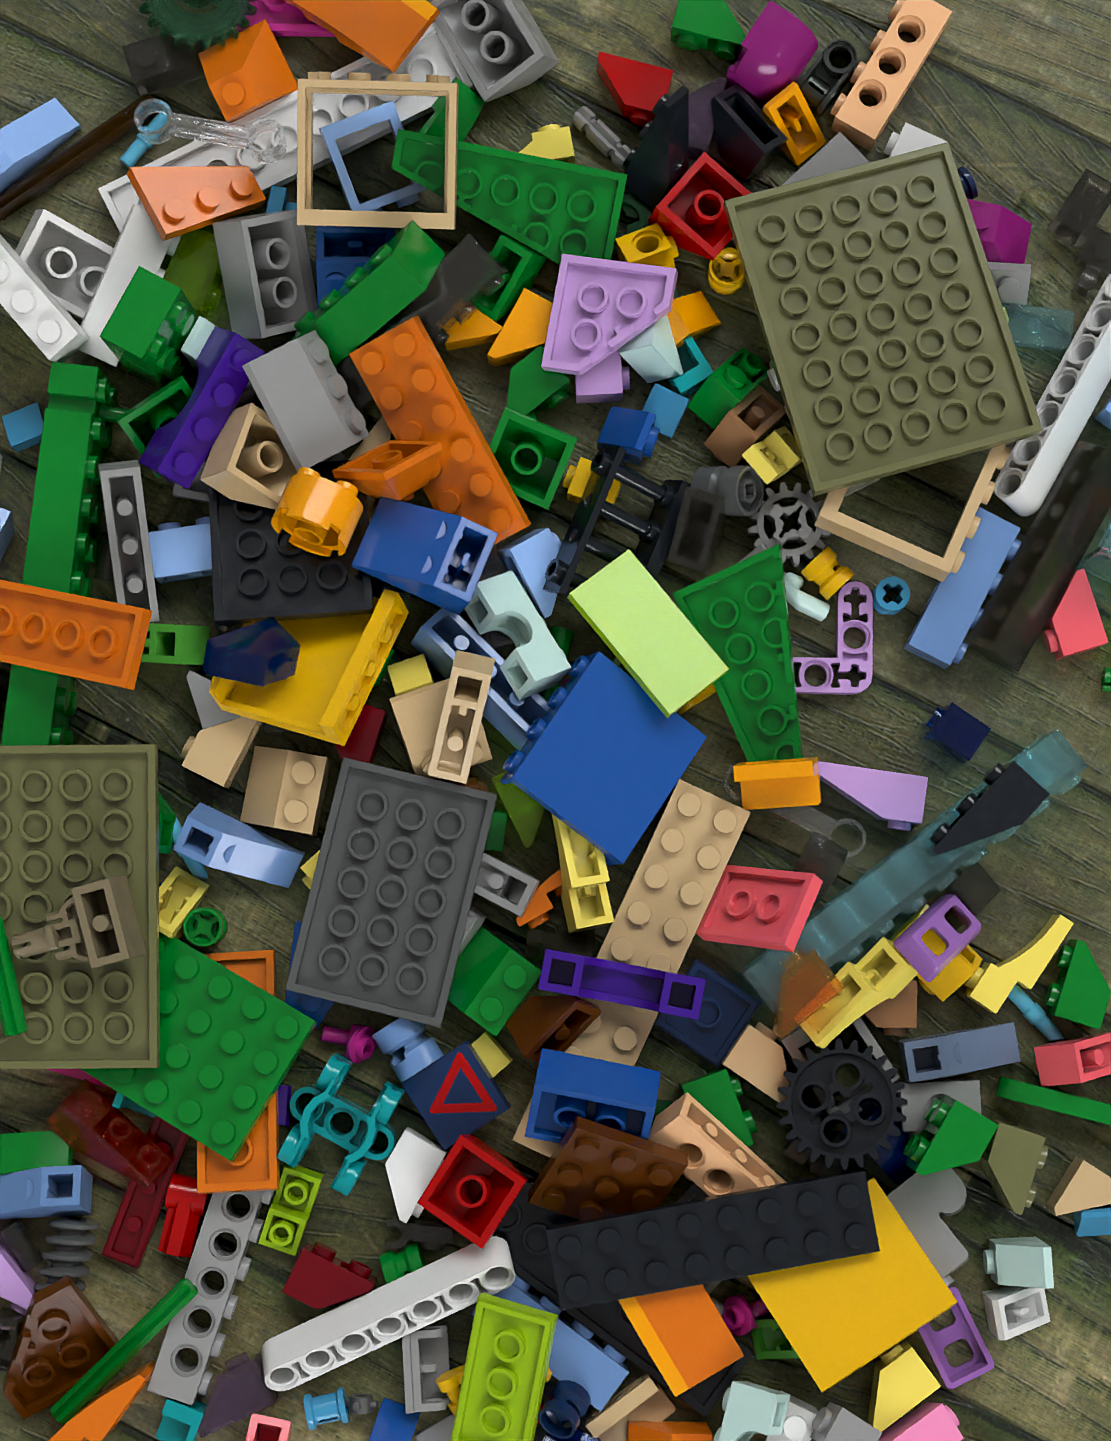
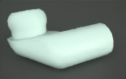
M791 572L786 573L784 578L787 602L797 611L823 621L829 612L830 605L801 591L800 588L804 583L801 576Z

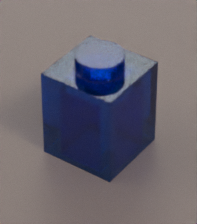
M951 702L944 709L937 706L925 723L930 728L925 738L960 762L965 763L970 761L991 728Z

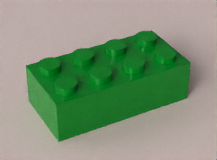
M139 266L100 337L130 374L161 389L181 375L185 378L188 367L185 365L188 360L182 353L181 348L199 316L180 287Z

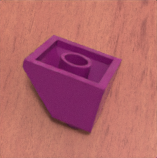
M967 199L987 262L1024 264L1032 224L1002 205Z

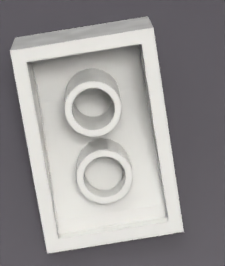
M40 209L36 210L15 252L67 312L83 320L114 248L49 211Z

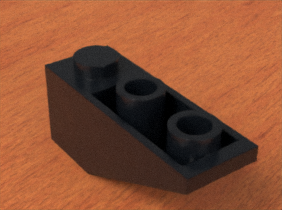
M684 86L680 87L671 96L665 93L652 109V113L655 115L654 120L649 121L637 137L641 142L639 147H635L623 163V166L627 168L624 174H628L625 188L653 210L689 168V90Z
M1015 761L1007 763L1004 767L997 763L983 778V781L987 784L977 796L971 792L957 806L955 810L960 815L950 826L943 822L931 834L928 840L933 844L926 852L932 857L938 856L1021 825L1050 793Z

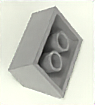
M433 0L430 2L440 12L435 22L484 102H489L532 84L560 63L522 0Z
M297 209L243 216L212 223L232 332H236L245 339H261L296 330L293 327L294 324L308 310L314 313L318 309L304 225H297Z
M316 330L298 337L242 366L297 472L301 467L310 468L370 436L366 429L363 415L355 408L348 394L347 384L343 377L337 373L329 357L328 347L319 338Z

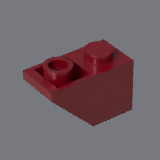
M315 1242L313 1246L307 1243L302 1249L282 1292L318 1310L370 1292L377 1277L371 1275L372 1268L362 1262L351 1259L350 1263H347L335 1257L337 1251L328 1245Z

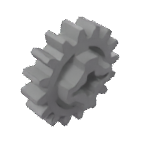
M782 482L776 494L768 487L764 492L767 500L762 501L759 512L747 517L749 521L756 523L755 526L747 530V535L758 537L752 546L753 549L762 543L767 549L781 544L783 563L786 559H790L793 567H798L801 556L808 562L812 561L814 555L811 549L822 552L825 544L819 538H827L831 533L817 526H814L813 532L812 528L807 525L805 514L809 510L815 523L825 500L815 503L812 500V490H809L806 495L801 493V483H796L793 490L788 491L785 482ZM786 500L796 502L794 506L781 507L776 504ZM798 512L799 514L794 525L795 529L789 530L788 533L786 532L780 538L779 536L784 525L783 521L789 520L790 517L792 518ZM764 518L772 527L773 536L770 540L764 530ZM797 542L802 546L791 550L782 548L784 544Z

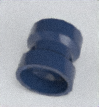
M561 1380L557 1382L550 1394V1400L544 1404L538 1415L542 1428L550 1435L560 1439L572 1437L580 1424V1418L585 1415L591 1404L588 1392L583 1386L574 1381Z

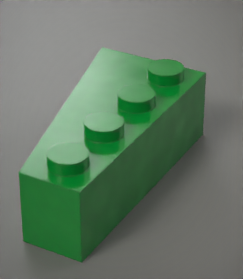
M412 220L393 239L381 246L363 267H357L346 278L344 285L338 291L334 288L327 293L318 304L320 308L314 313L310 310L304 313L293 326L297 332L292 340L316 330L319 338L327 345L329 357L335 367L349 353L353 352L426 290L446 253Z

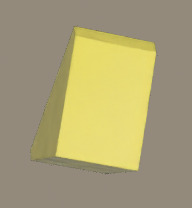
M176 866L159 887V932L169 938H180L183 933V923L186 916L192 910L197 909L209 885Z

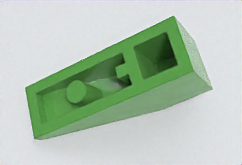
M150 623L141 662L208 665L210 626Z

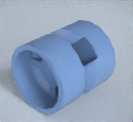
M398 1018L372 1035L381 1052L392 1056L390 1066L400 1082L407 1080L444 1056L435 1039L424 1035L426 1029L424 1023L404 1018Z

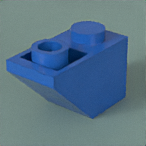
M611 406L597 441V449L601 451L602 447H621L626 450L623 460L640 466L643 456L651 458L659 437L660 428L655 427L656 414Z

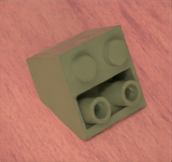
M986 1116V1118L999 1126L978 1162L999 1203L1012 1212L1022 1215L1024 1207L1029 1208L1035 1197L1036 1185L1032 1184L1036 1169H1042L1047 1158L1048 1146L1044 1145L1046 1137L1031 1130Z

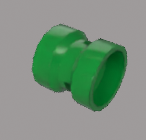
M197 908L186 916L183 923V931L186 938L194 945L214 946L225 938L228 931V922L225 916L217 909Z
M418 1242L407 1245L402 1252L395 1253L389 1251L379 1255L387 1284L426 1266V1261Z

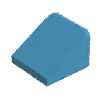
M655 383L642 411L656 414L655 427L660 428V434L672 439L688 407L689 399Z
M38 402L2 416L7 437L13 450L20 452L41 443L44 416Z
M1111 1204L1073 1212L1076 1236L1111 1235Z

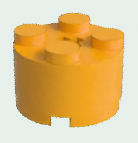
M301 467L297 474L290 477L271 519V525L278 534H280L282 529L291 535L288 542L300 549L328 557L331 556L333 550H338V556H341L345 553L363 512V505L356 497L359 491L349 482L339 480L335 483L321 477L313 469Z

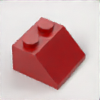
M704 152L656 206L647 222L651 225L658 223L665 236L671 235L677 247L713 261L733 238L723 207L724 201L748 195L751 192Z
M464 1134L459 1136L417 1203L478 1247L484 1249L524 1187L527 1179L499 1152L473 1134Z

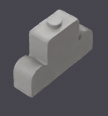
M952 1168L924 1176L916 1172L887 1195V1197L948 1287L954 1282L950 1275L968 1261V1252L940 1216H953L963 1209L967 1197L966 1187Z

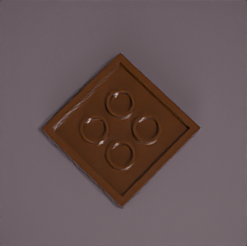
M577 1116L530 1188L528 1203L579 1220L658 1207L688 1166V1153Z

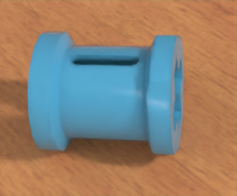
M895 576L886 577L881 580L872 591L874 610L881 615H895L900 612L909 602L910 588L907 583ZM894 589L898 593L895 598L896 602L890 601L887 604L882 599L886 594L885 591L890 592Z
M339 1387L336 1392L315 1397L311 1393L304 1395V1409L309 1430L317 1429L319 1424L339 1420L344 1424L350 1421L349 1407H346L345 1404L347 1396L344 1387Z

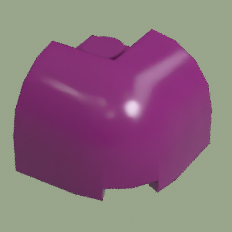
M770 0L742 42L743 48L734 66L731 65L728 69L723 91L738 83L760 108L764 107L767 102L792 82H797L798 77L818 48L817 38L800 19Z

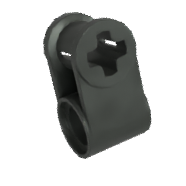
M838 39L829 43L812 66L808 67L796 82L806 102L816 109L815 114L819 117H822L831 107L840 91L854 73L858 53L855 46L847 40ZM834 56H841L848 61L849 65L842 69L835 68L831 65L829 59Z

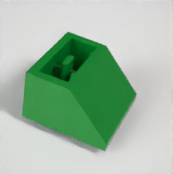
M943 1094L940 1100L934 1098L926 1109L923 1119L927 1123L920 1135L914 1133L909 1139L903 1152L907 1156L904 1164L924 1176L977 1162L980 1160L999 1125L961 1102Z

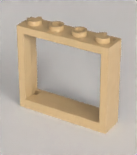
M318 71L308 72V79H298L297 225L404 228L413 220L421 229H456L459 85L457 83H450V76L426 75V82H410V74H387V81H371V73L351 72L347 73V80H331V72ZM314 93L446 97L444 213L313 209Z
M1006 444L989 449L943 557L838 512L848 487L828 492L814 526L943 582L950 572L957 574L966 555L965 552L960 550L965 537L973 538L981 521V518L975 516L980 503L987 505L996 486V483L990 481L995 468L1003 469L1011 449L1006 447Z

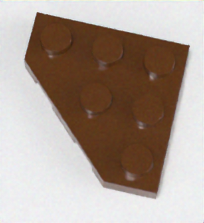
M69 1275L32 1295L3 1381L4 1396L23 1419L59 1401L119 1341Z

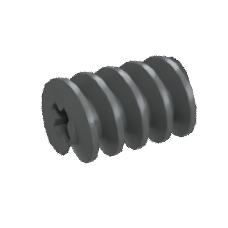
M62 1216L61 1219L49 1221L48 1225L58 1230V1235L47 1236L45 1241L55 1246L54 1251L42 1252L41 1257L50 1261L51 1266L39 1268L38 1273L48 1278L45 1283L35 1284L34 1289L40 1291L69 1275L81 1292L86 1289V1283L78 1277L87 1276L90 1268L82 1263V1261L91 1260L93 1257V1252L85 1246L95 1244L97 1239L88 1230L99 1228L100 1223L76 1216Z

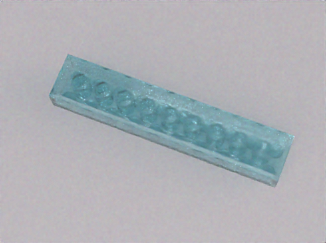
M1058 729L1041 735L1007 762L1015 761L1050 793L1049 796L1053 793L1055 796L1061 792L1064 794L1082 780L1079 773L1088 767ZM984 781L807 918L794 952L767 949L738 971L739 975L767 1010L774 1012L777 1009L784 1013L801 1000L798 992L807 985L813 988L818 987L833 974L829 968L839 961L846 964L848 961L853 960L864 950L860 944L867 938L879 939L895 926L892 919L899 913L902 915L907 913L909 915L927 901L923 896L930 889L932 891L936 889L940 891L958 877L954 872L961 865L963 867L974 865L989 853L985 846L990 842L996 843L999 840L1003 842L1020 829L1018 825L938 856L932 857L926 852L933 844L928 840L931 834L943 822L950 826L960 815L955 810L957 806L971 792L977 796L987 785ZM1048 797L1031 814L1032 818L1051 805Z

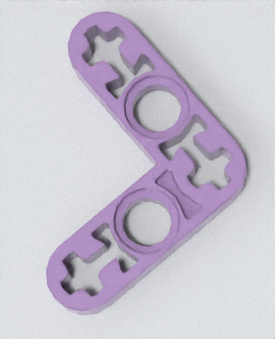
M857 581L849 582L837 594L835 658L793 657V664L800 665L797 673L799 687H796V694L854 695L861 693L870 685L873 665V597L871 590L864 583ZM852 590H857V595L864 597L865 602L860 603L857 607V617L865 616V622L859 620L843 622V616H851V603L844 602V597L849 596ZM855 627L863 632L865 641L862 647L853 649L845 644L843 635L848 628ZM812 665L823 668L826 674L824 684L818 687L810 686L804 678L806 668ZM831 665H838L836 673L842 674L848 673L851 670V666L857 667V673L864 674V680H860L857 682L856 687H852L850 680L838 679L836 681L838 688H832L831 683L834 675Z

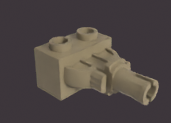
M127 876L107 878L72 888L73 897L68 899L60 910L48 913L45 917L46 922L61 918L63 919L62 922L21 934L17 933L11 938L12 946L31 942L30 946L13 950L19 960L70 946L69 950L55 953L56 959L61 961L73 957L79 961L90 962L91 969L147 954Z

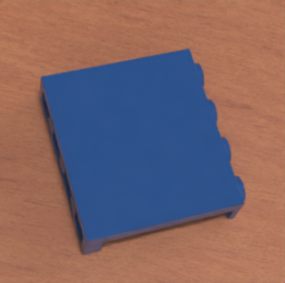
M598 651L585 657L581 655L572 664V668L568 671L571 678L564 688L560 686L552 693L546 703L550 708L542 719L537 718L530 725L525 733V737L528 738L525 745L520 751L516 749L505 761L503 769L506 772L500 779V782L504 785L509 783L516 785L604 853L606 864L611 866L625 862L707 737L676 712L669 718H666L635 679Z

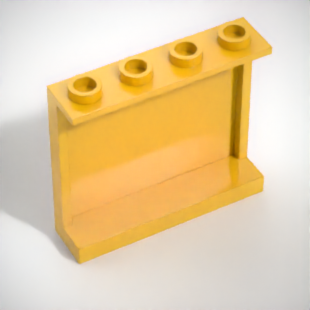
M384 589L380 598L373 597L374 611L372 614L243 623L237 637L230 642L227 656L220 670L214 674L208 692L223 711L345 746L409 611L398 592Z
M874 1177L867 1181L880 1251L747 1276L822 1393L957 1304V1300Z

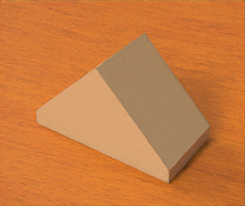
M1075 1156L1046 1203L1048 1211L1058 1216L1111 1204V1177L1085 1160Z

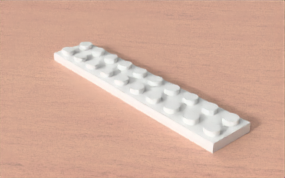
M436 22L430 25L395 73L366 57L331 73V80H347V73L351 72L371 73V81H387V74H410V82H426V75L450 76V83L457 77L474 91L473 84ZM298 90L143 167L249 166L265 195L271 191L272 185L281 187L297 179ZM314 93L313 171L331 162L319 128L390 101L394 102L401 124L404 126L434 111L432 105L439 97ZM388 120L335 140L341 156H344L392 132ZM127 175L98 188L121 233L133 204L144 208Z

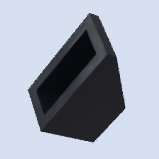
M737 83L714 96L710 102L719 154L743 181H746L769 166L788 138Z

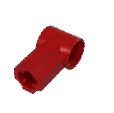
M178 1173L172 1175L165 1199V1207L168 1209L158 1250L165 1254L176 1257H192L201 1218L207 1212L212 1194L197 1193V1178Z

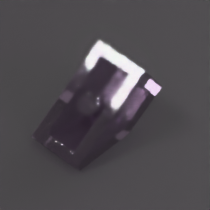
M719 77L689 94V159L697 161L704 152L707 154L709 152L715 130L710 101L714 96L726 90V78Z
M243 1352L225 1361L227 1368L223 1369L217 1377L198 1429L201 1438L276 1402L279 1397L277 1391L268 1388L264 1382L260 1353L249 1357L247 1352Z

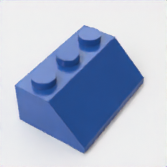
M542 1048L525 1137L560 1143L575 1118L579 1116L648 1140L656 1109L661 1072Z

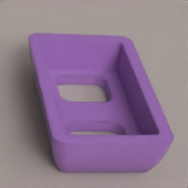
M945 894L939 897L894 941V946L925 981L931 982L980 933L981 923L956 895ZM949 909L967 927L962 934L957 933L946 921L944 915ZM928 929L933 930L946 944V949L940 956L935 955L922 941V935Z
M948 1287L957 1300V1304L950 1308L955 1317L954 1322L938 1331L933 1330L929 1323L918 1330L946 1387L954 1389L994 1368V1361L956 1287ZM959 1339H965L972 1351V1358L956 1367L950 1366L944 1354L945 1346Z

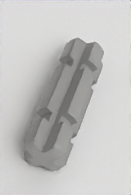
M582 106L572 117L573 125L580 132L585 131V137L606 157L610 156L611 162L619 170L623 171L626 169L623 163L632 150L625 144L622 146L621 140L600 119L595 120L596 115L587 106Z

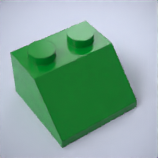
M182 375L116 418L141 456L157 428L165 426L175 419L189 401L193 391ZM153 472L157 478L161 477L160 475Z
M505 407L489 447L515 495L545 509H549L578 438Z
M481 926L458 957L448 1000L491 1034L497 1036L540 977L542 970Z

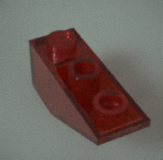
M85 1079L60 1104L45 1123L73 1150L147 1188L169 1165L172 1159L119 1109L112 1107L113 1103Z

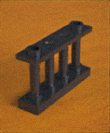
M602 447L601 451L592 460L590 467L591 476L559 552L547 567L545 573L546 582L543 590L566 595L568 587L576 589L589 578L575 572L584 551L608 563H611L623 554V552L590 536L599 515L639 535L640 541L634 555L656 581L690 501L691 484L684 480H665L662 485H659L620 465L626 452L625 449L621 447ZM614 479L654 499L655 505L648 520L645 521L605 500Z

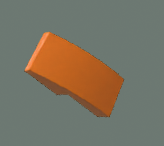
M561 869L551 875L537 888L523 917L518 916L516 918L519 927L527 923L531 930L551 919L548 911L554 907L547 894L554 891L557 897L562 894Z

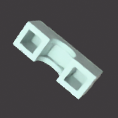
M511 570L477 583L471 601L465 607V611L480 635L489 631H500L508 635L515 643L516 648L500 666V669L518 699L521 700L556 686L572 667L514 572Z
M732 1381L731 1387L726 1390L723 1397L722 1409L725 1411L722 1427L717 1430L713 1441H749L756 1433L767 1436L781 1435L790 1394L748 1381Z

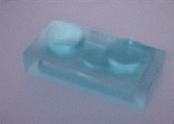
M1001 303L1009 317L1008 325L1015 346L1067 351L1072 342L1075 311Z

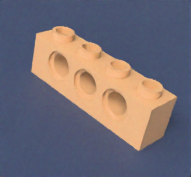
M897 0L888 16V19L893 22L887 32L879 30L869 47V50L873 52L867 64L861 61L849 81L854 84L848 96L841 93L830 112V114L835 116L831 130L837 133L841 132L847 139L870 152L945 29L952 11L933 0ZM900 32H910L915 36L916 41L911 43L905 42L898 34ZM883 63L892 64L896 68L897 73L885 74L880 70L879 65ZM871 95L877 100L878 104L872 107L866 106L860 101L859 97Z
M688 1092L654 1119L648 1140L688 1153V1166L682 1174L689 1181L699 1186L710 1197L787 1183Z

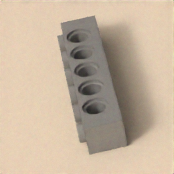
M275 1190L212 1194L184 1277L188 1278L197 1287L198 1293L170 1320L147 1391L189 1405H193L199 1395L204 1397L207 1395L213 1378V1373L207 1370L212 1356L219 1358L226 1335L220 1333L224 1319L231 1320L235 1312L239 1296L233 1295L237 1280L244 1282L252 1259L246 1257L250 1241L257 1243L264 1220L258 1217L263 1203L270 1204ZM234 1194H242L248 1198L250 1202L248 1213L239 1214L232 1209L231 1198ZM228 1232L235 1236L237 1240L235 1251L226 1252L221 1249L218 1243L220 1233ZM208 1271L221 1273L224 1278L223 1289L214 1290L207 1285L205 1277ZM194 1310H206L212 1319L211 1326L208 1328L197 1326L193 1320ZM191 1348L195 1350L199 1357L198 1365L188 1366L184 1364L180 1358L181 1349Z

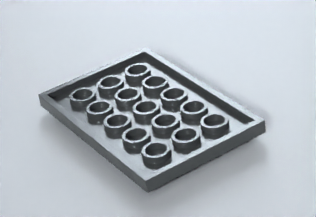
M343 757L285 990L441 1027L498 795Z

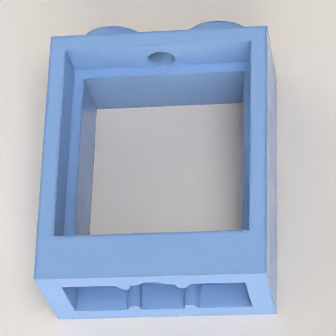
M393 101L319 128L349 210L383 211L382 206L396 202L398 208L419 201L417 193L426 190L425 187L410 179L411 184L359 204L335 139L388 120L396 141L398 129H404Z

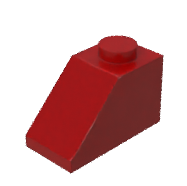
M599 51L597 73L622 115L630 118L633 124L644 127L649 121H653L655 115L652 113L653 107L665 93L669 95L673 70Z

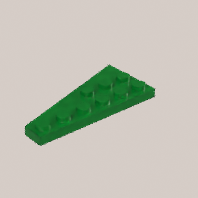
M398 129L391 168L444 198L445 138ZM458 141L456 206L559 265L562 254L611 260L628 174Z
M777 544L672 593L680 611L729 668L727 673L715 681L713 685L748 762L803 758L781 544Z

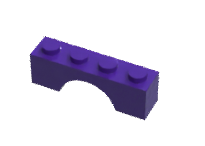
M215 326L196 359L199 369L198 379L189 401L175 419L167 425L157 428L138 463L166 480L189 489L250 381L242 366L264 355L265 352L236 332Z
M546 948L538 989L619 1003L698 1020L706 979Z

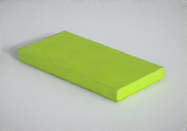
M630 549L570 592L567 597L666 718L677 712L729 670Z
M483 1292L478 1296L451 1441H534L557 1325V1314Z

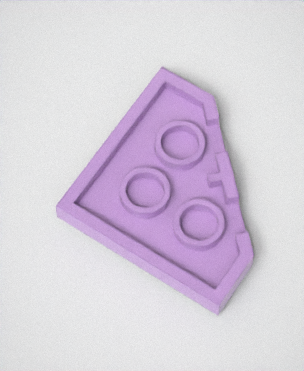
M562 254L541 364L544 371L582 376L661 319L672 309L678 276L677 269Z

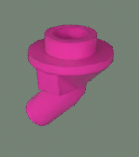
M354 1024L351 1026L350 1031L324 1025L322 1027L320 1041L346 1046L344 1056L353 1063L359 1064L370 1058L377 1046L372 1037L375 1031L370 1026Z
M735 1295L728 1297L724 1302L722 1318L733 1334L742 1336L757 1327L755 1318L770 1311L762 1299L748 1303L744 1295Z

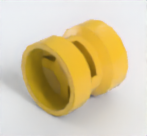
M731 247L723 248L716 258L709 262L707 281L716 293L729 295L737 292L742 287L745 279L737 249Z
M829 546L801 571V574L808 581H814L820 586L819 593L826 600H829L855 575L848 566H841L839 564L837 554Z

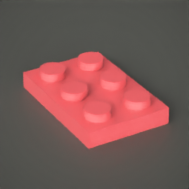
M726 865L696 934L705 941L794 952L823 881L814 873Z

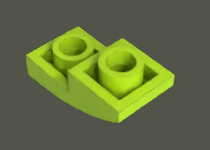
M287 1163L285 1164L280 1178V1190H276L258 1244L296 1256L324 1174L298 1165L294 1168Z

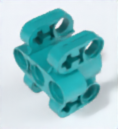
M335 1053L325 1065L316 1085H305L296 1090L291 1096L289 1103L290 1111L300 1123L296 1124L290 1131L277 1155V1159L295 1168L304 1157L315 1134L323 1136L349 1151L330 1185V1188L348 1196L368 1161L362 1157L382 1160L388 1157L394 1150L397 1143V1135L388 1122L405 1090L387 1081L371 1111L360 1107L338 1095L353 1062ZM303 1093H311L315 1097L302 1111L299 1106L300 1096ZM346 1112L351 1115L354 1126L350 1132H339L335 1128L333 1119L336 1113ZM378 1131L386 1134L389 1144L384 1151H375L370 1148L375 1142Z

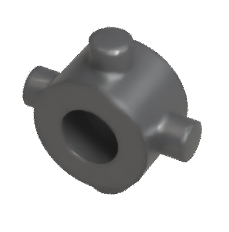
M351 1394L349 1399H345L346 1407H349V1413L369 1414L373 1412V1409L378 1408V1401L373 1400L372 1394Z

